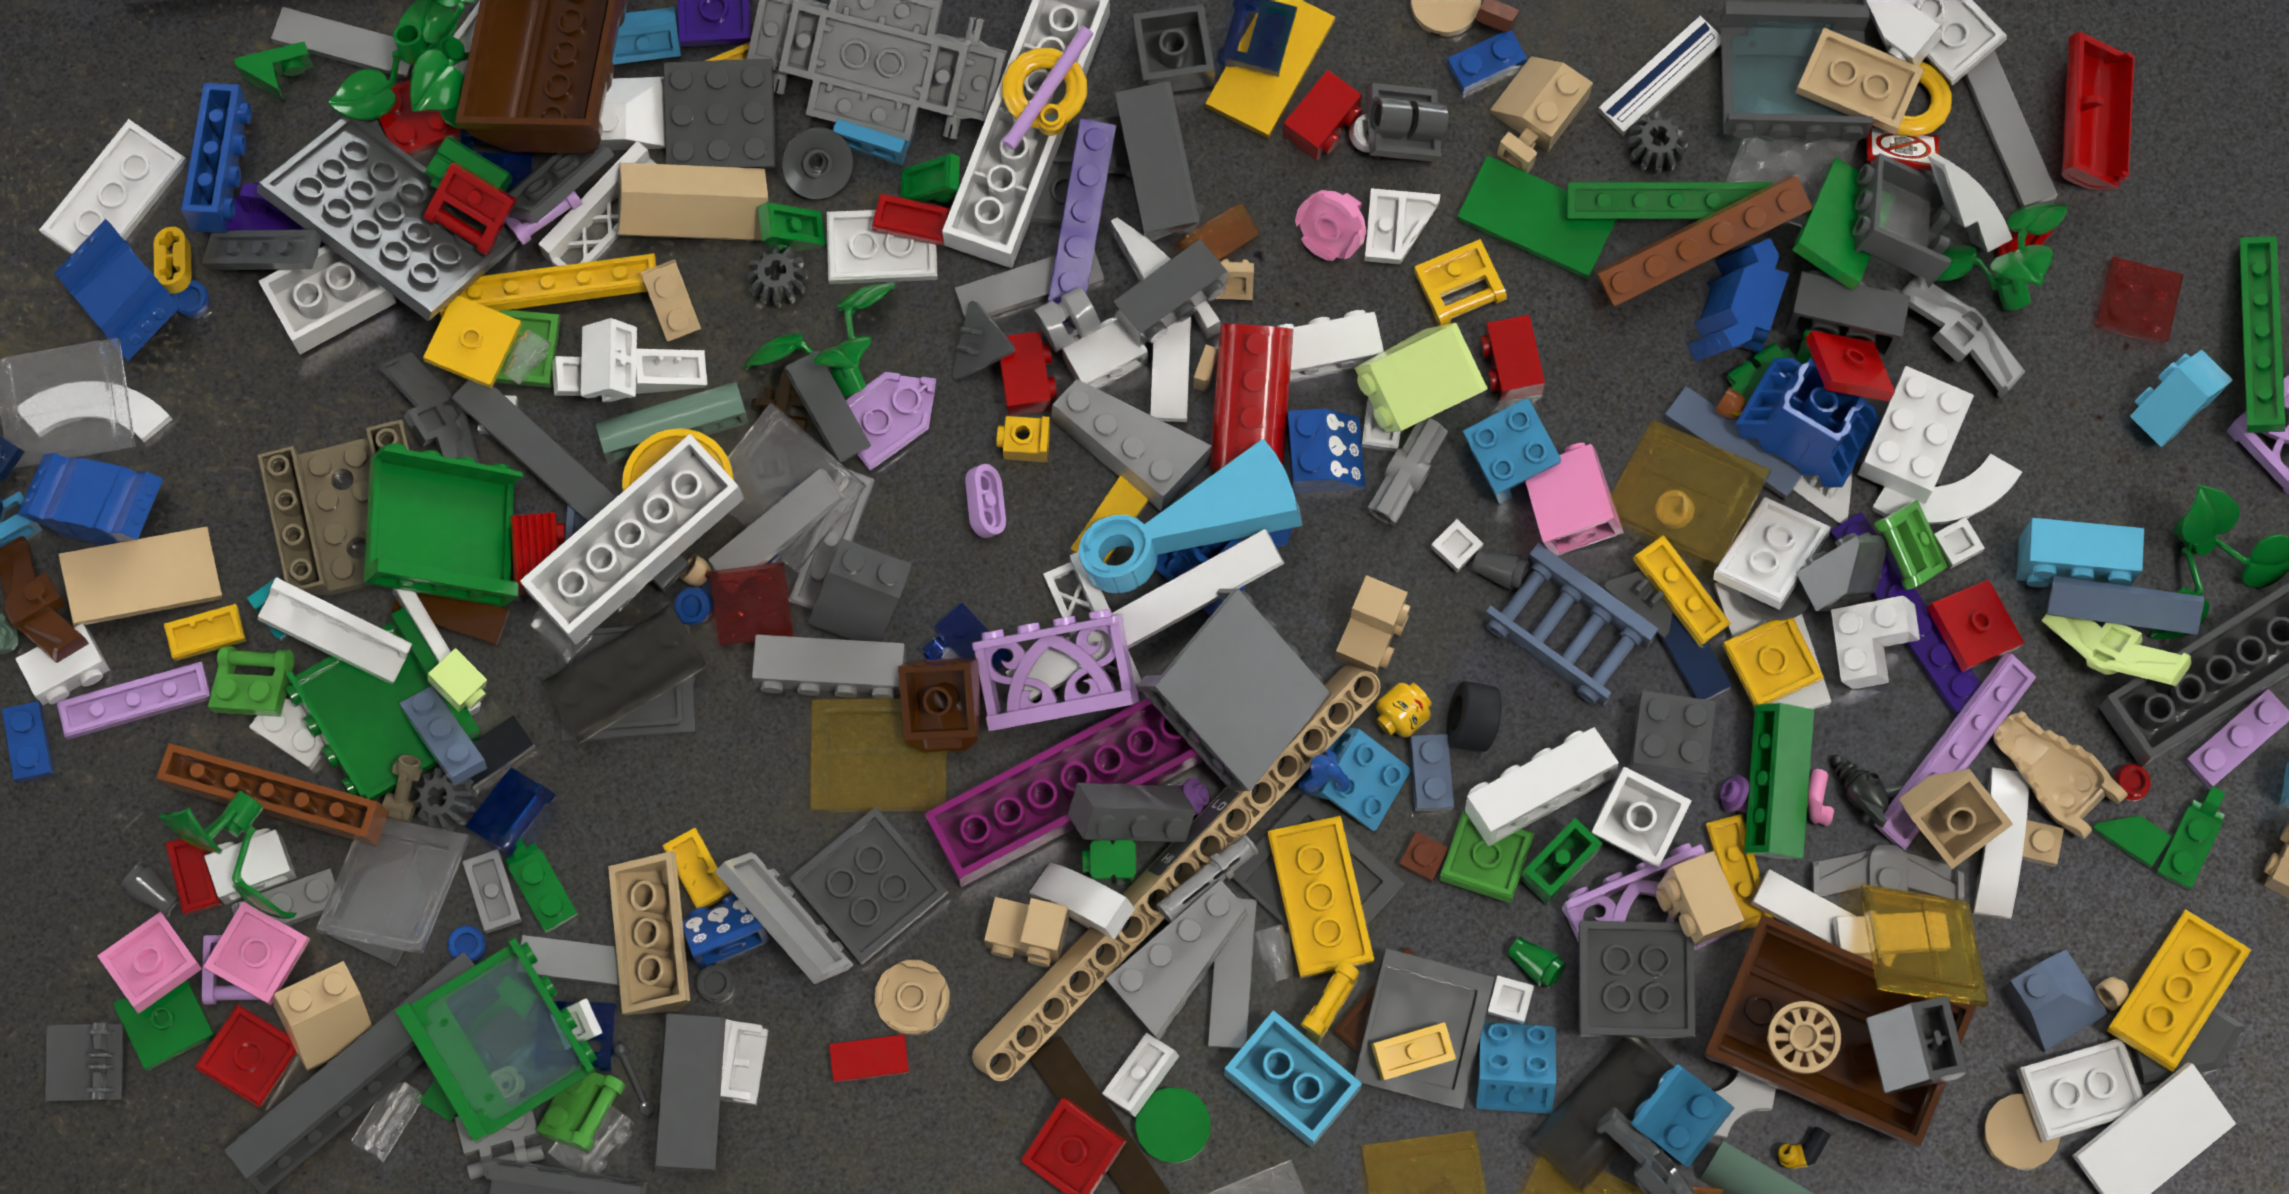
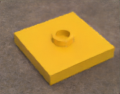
M458 295L449 303L423 356L424 362L492 389L522 323L518 319Z
M1794 618L1771 620L1725 641L1722 645L1754 708L1755 705L1771 704L1824 679Z

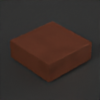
M1484 0L1475 20L1507 33L1515 23L1520 10L1496 0Z

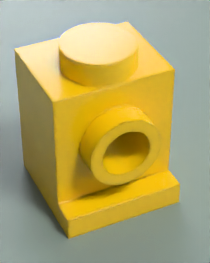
M1006 416L1005 426L998 425L996 443L997 447L1003 448L1004 460L1048 463L1050 417ZM1017 432L1030 434L1024 440L1016 437Z

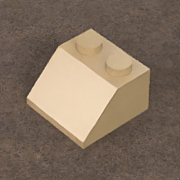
M1531 56L1492 106L1489 113L1520 134L1528 127L1539 136L1535 141L1536 145L1549 152L1589 99L1593 82L1563 62Z
M1970 769L1928 776L1899 798L1910 818L1951 869L2013 825Z
M344 961L274 993L273 1007L306 1071L337 1057L354 1043L360 1035L372 1028L362 996Z

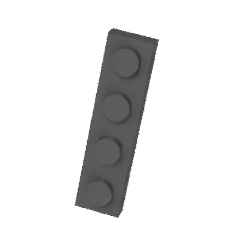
M315 230L227 231V233L211 232L201 264L210 270L313 269L322 238Z

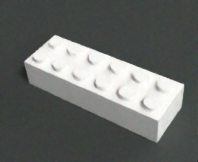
M689 434L522 578L520 582L528 594L567 637L577 645L744 500L743 494L735 481L696 439Z

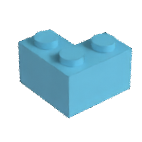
M2202 349L2192 357L2185 353L2176 363H2171L2159 375L2158 378L2162 383L2155 390L2149 387L2135 400L2139 407L2130 417L2162 447L2172 440L2197 413L2210 405L2233 379Z

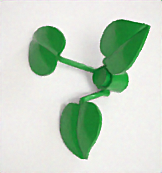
M416 0L404 13L393 33L397 50L392 52L393 63L390 79L387 81L386 76L378 70L364 69L355 72L341 84L336 94L328 101L330 107L339 114L354 120H374L387 114L396 104V96L390 88L396 85L400 60L414 65L417 58L422 53L428 51L426 44L431 45L440 40L438 34L445 29L454 14L453 9L441 7L433 0ZM458 21L449 34L450 36H453L455 34L458 27ZM459 105L449 110L440 111L445 123L460 129L455 123Z
M433 0L441 7L452 8L457 5V9L445 29L439 32L440 40L427 47L428 51L422 53L414 64L410 82V101L413 112L444 111L459 105L464 76L460 70L452 66L467 60L470 52H465L463 43L449 34L465 9L464 3H471L476 0Z
M2055 203L2032 204L2016 210L2009 216L2007 220L2008 229L2019 232L2018 250L1999 256L1992 261L1991 270L1994 274L1998 275L1997 278H1994L1980 258H1975L1977 255L1976 248L1967 245L1948 246L1942 253V255L1951 259V264L1936 281L1958 279L1969 273L1973 266L1980 269L1989 281L1991 290L1998 289L2002 307L2005 310L2024 308L2031 302L2027 283L2042 286L2045 274L2053 261V251L2051 248L2044 245L2025 246V238L2029 233L2041 235L2057 227L2067 214V205Z
M894 282L865 286L845 296L837 304L839 311L845 310L848 339L835 347L823 350L813 358L815 365L830 366L827 368L844 397L853 395L866 387L865 380L858 366L861 363L860 359L872 342L869 335L855 337L852 316L857 309L866 308L881 299L889 290H895L896 285ZM802 333L785 334L769 340L755 350L745 363L744 368L747 371L750 366L780 360L794 350H803L807 355L814 351L804 341H801L803 339Z
M2198 485L2195 500L2190 510L2174 526V534L2185 545L2181 552L2187 559L2195 590L2184 587L2175 593L2197 596L2203 594L2204 590L2193 554L2207 555L2214 549L2215 545L2240 563L2247 565L2241 574V579L2245 584L2255 588L2269 586L2280 580L2289 571V537L2282 534L2267 536L2254 546L2250 558L2241 555L2217 537V535L2227 533L2235 526L2240 515L2239 505L2230 495L2219 489ZM2205 598L2200 625L2204 622L2209 611V602ZM2150 629L2149 636L2153 639H2173L2188 635L2187 633Z
M238 791L220 817L205 830L201 828L190 808L180 812L159 814L158 818L181 839L205 852L222 853L223 850L212 841L222 829L236 837L241 832L245 833L232 875L234 883L232 887L250 905L267 915L282 919L295 917L297 913L282 911L257 890L247 885L241 877L251 837L257 830L252 824L264 809L256 800L246 793Z

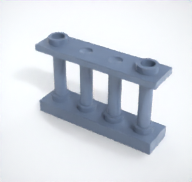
M1537 543L1528 558L1532 573L1502 612H1499L1490 605L1486 610L1483 621L1488 623L1486 627L1500 639L1507 637L1578 688L1577 693L1590 704L1597 702L1604 707L1609 700L1611 692L1603 686L1633 646L1638 647L1641 645L1647 650L1655 639L1659 628L1543 545ZM1550 580L1561 588V595L1532 634H1530L1513 621L1543 581L1548 582ZM1581 602L1591 609L1590 614L1592 616L1562 656H1560L1543 642L1571 605ZM1610 623L1621 631L1620 635L1622 638L1591 678L1573 664L1601 627Z

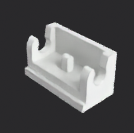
M613 318L582 326V397L594 398L602 395V402L636 397L637 327Z
M726 1019L720 1101L757 1105L769 1032L768 1029H763L762 1025Z

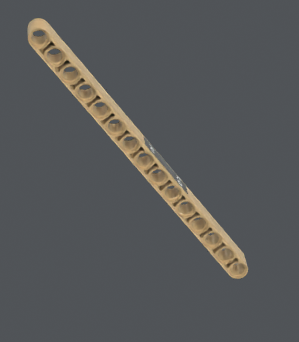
M1352 665L1341 668L1324 685L1331 693L1257 782V784L1259 783L1257 794L1252 797V790L1250 792L1231 791L1226 787L1191 823L1186 842H1172L1122 894L1127 897L1135 908L1130 916L1131 921L1128 928L1124 931L1121 929L1113 940L1090 927L977 1044L972 1054L975 1067L995 1081H1005L1011 1078L1160 924L1164 917L1156 904L1210 862L1209 857L1214 853L1220 854L1238 840L1242 834L1245 835L1311 767L1312 759L1317 755H1322L1368 708L1380 692L1381 687L1378 677L1370 671ZM1360 678V686L1354 692V684ZM1335 704V712L1329 718V709ZM1310 730V737L1305 744H1303V737L1305 733ZM1282 757H1284V765L1278 771V762ZM1233 810V818L1226 824V817ZM1208 837L1206 847L1200 851L1202 840ZM1182 863L1180 874L1174 878L1176 867ZM1156 890L1154 901L1148 904L1150 894ZM1104 944V952L1096 958L1097 949ZM1078 971V979L1070 985L1071 976ZM1052 998L1050 1009L1043 1012L1044 1004ZM1023 1026H1026L1025 1034L1017 1040L1018 1031ZM1000 1053L997 1064L990 1067L993 1056Z

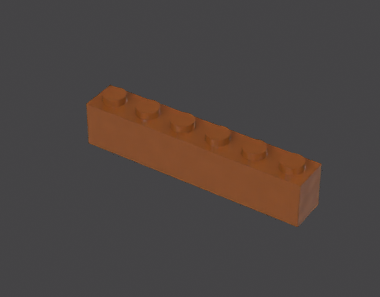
M1790 174L1595 271L1610 304L1615 307L1813 208L1797 175Z
M168 743L156 779L171 789L227 805L238 791H242L262 805L264 808L260 813L262 815L375 847L378 846L389 814L385 807L374 800Z

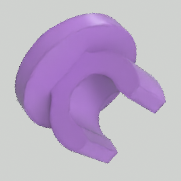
M1736 775L1723 784L1720 798L1722 807L1725 810L1747 814L1748 804L1746 798L1749 795V782L1745 777Z
M1197 778L1186 779L1184 785H1173L1179 786L1195 809L1194 815H1199L1209 803L1208 789Z

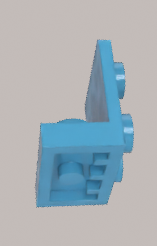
M1528 398L1463 430L1465 440L1499 504L1512 498L1511 488L1561 462L1555 446Z
M1348 727L1329 749L1336 754L1337 765L1349 778L1350 788L1345 792H1340L1334 786L1335 780L1330 779L1315 792L1306 794L1311 797L1329 799L1367 829L1375 831L1409 776L1411 769L1363 731Z
M1484 1022L1479 1041V1078L1476 1093V1109L1552 1114L1556 1090V1028L1553 1026Z
M1677 1064L1661 1077L1658 1083L1659 1088L1652 1097L1643 1101L1638 1106L1631 1125L1688 1168L1735 1107Z

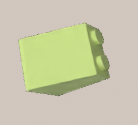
M1457 323L1424 329L1355 367L1358 374V385L1361 391L1369 397L1374 407V418L1386 433L1402 431L1488 389Z

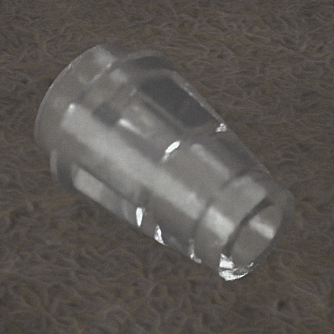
M526 328L522 335L518 334L502 374L520 385L549 355L547 350L551 344Z
M1284 924L1254 932L1257 941L1253 943L1269 975H1271L1272 982L1293 977L1290 932L1286 933Z

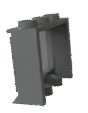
M1879 153L1870 164H1865L1861 168L1857 177V183L1860 184L1859 196L1855 204V208L1858 210L1857 222L1853 230V234L1856 235L1855 252L1859 253L1862 250L1912 274L1923 277L1929 288L1951 264V259L1942 255L1949 246L1950 238L1939 234L1950 221L1951 212L1941 208L1944 203L1934 177Z

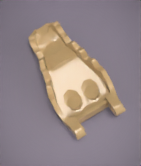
M2021 711L2008 716L1994 732L1995 744L2013 761L2044 810L2057 824L2083 839L2092 832V829L2082 819L2105 796L2119 804L2128 795L2112 779L2092 753L2085 751L2080 745L2068 743L2065 737L2058 736L2051 730H2042L2039 725L2028 718L2025 712Z

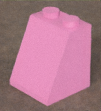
M1576 443L1566 447L1564 453L1559 455L1561 462L1558 465L1525 481L1542 541L1548 550L1559 556L1624 533L1597 452L1592 444L1585 446V443Z

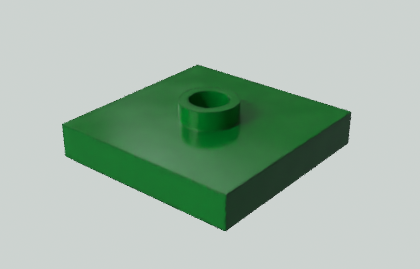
M188 979L139 1014L126 997L112 1003L144 1070L147 1072L216 1036Z

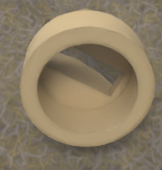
M693 554L687 560L690 567L679 578L689 585L701 587L708 580L705 576H711L712 571L710 564L697 554Z
M2109 977L2095 987V994L2104 1007L2114 1011L2127 1000L2129 988L2125 981L2119 980L2116 977Z

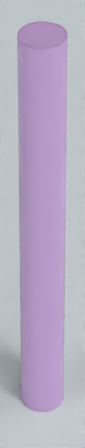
M1082 26L1002 141L1007 148L1015 150L1092 38L1093 32Z

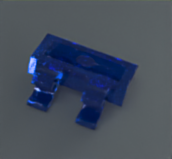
M961 603L935 625V631L940 636L932 639L923 647L925 651L923 656L927 660L941 659L953 649L960 658H976L972 643L981 641V633L989 632V630ZM1006 648L998 649L992 658L995 670L999 671L1004 666L1001 660L1009 662L1012 659V654Z

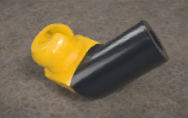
M1814 1127L1805 1143L1795 1145L1784 1143L1777 1152L1781 1165L1789 1169L1813 1166L1831 1135L1819 1127Z

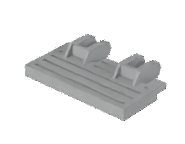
M750 852L725 861L715 871L814 984L845 972L853 966V963L845 954L841 953L844 946L839 941L832 943L826 936L829 929L824 924L816 925L813 918L795 898H792L795 891L790 886L783 887L777 881L780 874L775 869L767 870L756 854Z

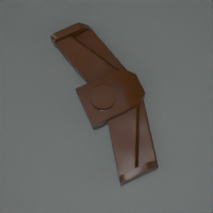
M20 536L0 548V578L5 597L4 613L14 629L20 630L54 662L58 663L89 643L81 633L55 612L66 604L46 572L36 577L31 546L24 536Z

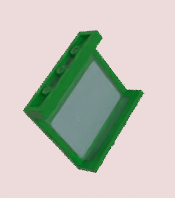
M516 938L508 941L510 943L509 946L413 1004L407 1002L395 1010L476 1144L596 1071L591 1063L596 1061L597 1057L587 1040L581 1043L577 1041L572 1032L573 1029L578 1027L567 1007L559 1011L552 997L558 994L547 974L539 978L532 966L538 962L536 956L527 942L520 946Z

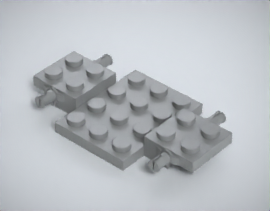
M759 0L747 59L771 58L773 60L774 93L777 91V94L785 93L788 74L813 80L806 115L832 122L840 119L910 142L913 137L919 108L947 115L942 135L948 138L951 132V139L958 138L961 119L974 118L985 121L1000 84L1007 51L987 46L982 41H979L984 20L979 18L976 22L977 17H969L965 37L956 38L940 33L936 34L943 0H830V5L813 0Z

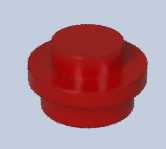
M2127 764L2120 767L2113 777V780L2128 793L2124 799L2126 801L2134 802L2141 800L2148 794L2151 787V779L2148 772L2136 764Z

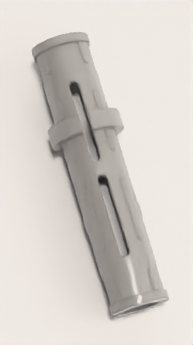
M1242 834L1238 840L1220 854L1214 853L1209 857L1210 862L1186 880L1165 899L1156 904L1158 910L1171 923L1218 881H1223L1224 879L1229 881L1233 878V872L1251 857L1257 855L1258 849L1250 838Z

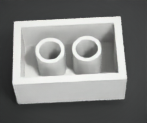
M327 245L319 248L313 269H280L259 280L262 289L300 355L396 304L393 295Z
M1905 366L1895 386V393L1888 402L1857 475L1925 504L1934 490L1974 395Z

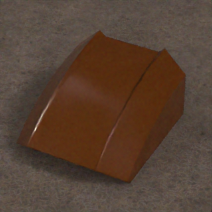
M978 658L918 660L906 662L898 666L905 743L923 752L968 750L978 740L980 685Z

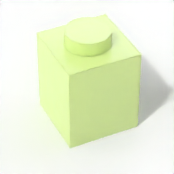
M456 648L428 673L427 681L458 712L465 706L472 709L486 695L483 689L486 687L487 679Z

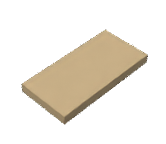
M207 527L59 554L73 627L82 623L88 625L222 599Z

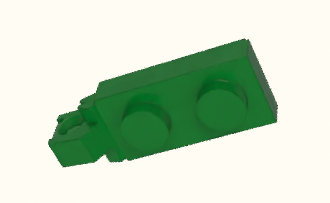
M2211 786L2201 803L2193 800L2190 807L2188 806L2185 809L2157 867L2156 875L2188 891L2192 889L2223 824L2221 822L2225 815L2217 810L2226 792Z
M517 830L503 837L513 853L512 856L505 859L509 865L508 869L544 932L547 934L578 916L579 914L542 850H539L535 843L526 847Z

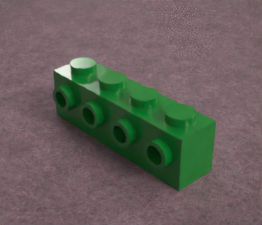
M1784 703L1755 705L1744 854L1773 859H1800L1804 856L1814 709Z

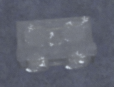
M401 1082L397 1083L375 1102L354 1135L352 1143L384 1162L421 1104L420 1101L423 1095L416 1088L405 1082L404 1084Z
M611 1105L592 1138L594 1144L589 1153L556 1142L548 1151V1154L566 1169L600 1174L608 1163L605 1157L614 1147L620 1149L630 1138L632 1131L629 1128L633 1125V1122L629 1117Z

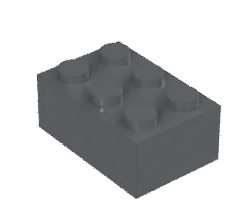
M1816 270L1809 271L1808 273L1802 272L1792 294L1784 336L1802 339L1803 332L1807 329L1871 341L1875 343L1881 358L1891 360L1903 335L1910 296L1902 294L1900 290L1893 287H1882L1880 289L1869 287L1863 281H1860L1855 289L1851 290L1836 279L1830 278V275L1825 272Z

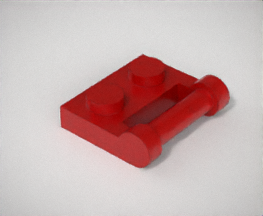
M454 162L449 166L424 213L423 219L432 224L435 222L439 223L477 246L476 250L487 256L493 249L497 237L518 199ZM445 203L451 204L486 225L487 228L484 234L445 211Z

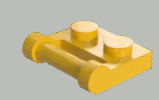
M1481 239L1414 266V273L1431 306L1438 326L1450 324L1452 318L1493 301L1497 304L1507 300L1505 289ZM1485 279L1488 285L1487 289L1445 306L1441 297Z
M1340 960L1334 969L1336 974L1334 973L1323 991L1324 994L1317 1006L1314 1005L1310 1013L1305 1016L1300 1024L1307 1030L1305 1037L1317 1046L1358 981L1359 970L1343 960Z

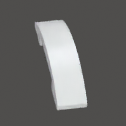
M1992 767L1990 769L1988 793L2011 820L2013 825L1983 846L1981 869L1976 882L1973 913L2011 919L2023 856L2029 785L2018 771Z

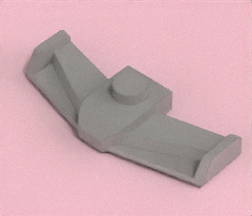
M1917 275L1902 289V294L1910 296L1908 307L1941 327L1932 340L1958 363L1970 353L1999 391L1997 395L2000 399L2025 373L2019 362L1988 324L1987 319L1974 307H1970L1934 283L1928 288L1925 279Z
M1877 845L1871 850L1811 862V892L1822 897L1868 887V901L1906 902L1908 900V889L1953 901L1955 904H1962L1964 902V871L1958 866L1951 869L1947 863L1904 852L1897 845Z

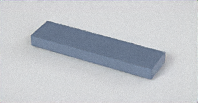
M1685 386L1666 412L1664 418L1786 500L1803 476L1800 469L1776 454L1764 452L1758 439H1742L1735 424L1737 422L1736 419L1730 420L1715 413L1717 406Z
M2053 576L2047 614L2198 635L2204 607V596Z

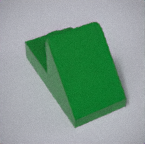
M305 41L234 58L235 65L244 80L281 101H284L279 76H297L304 73L306 69L314 68L311 54Z
M770 202L757 207L762 241L769 242L771 254L774 244L778 245L780 254L789 247L793 249V252L826 246L821 211Z

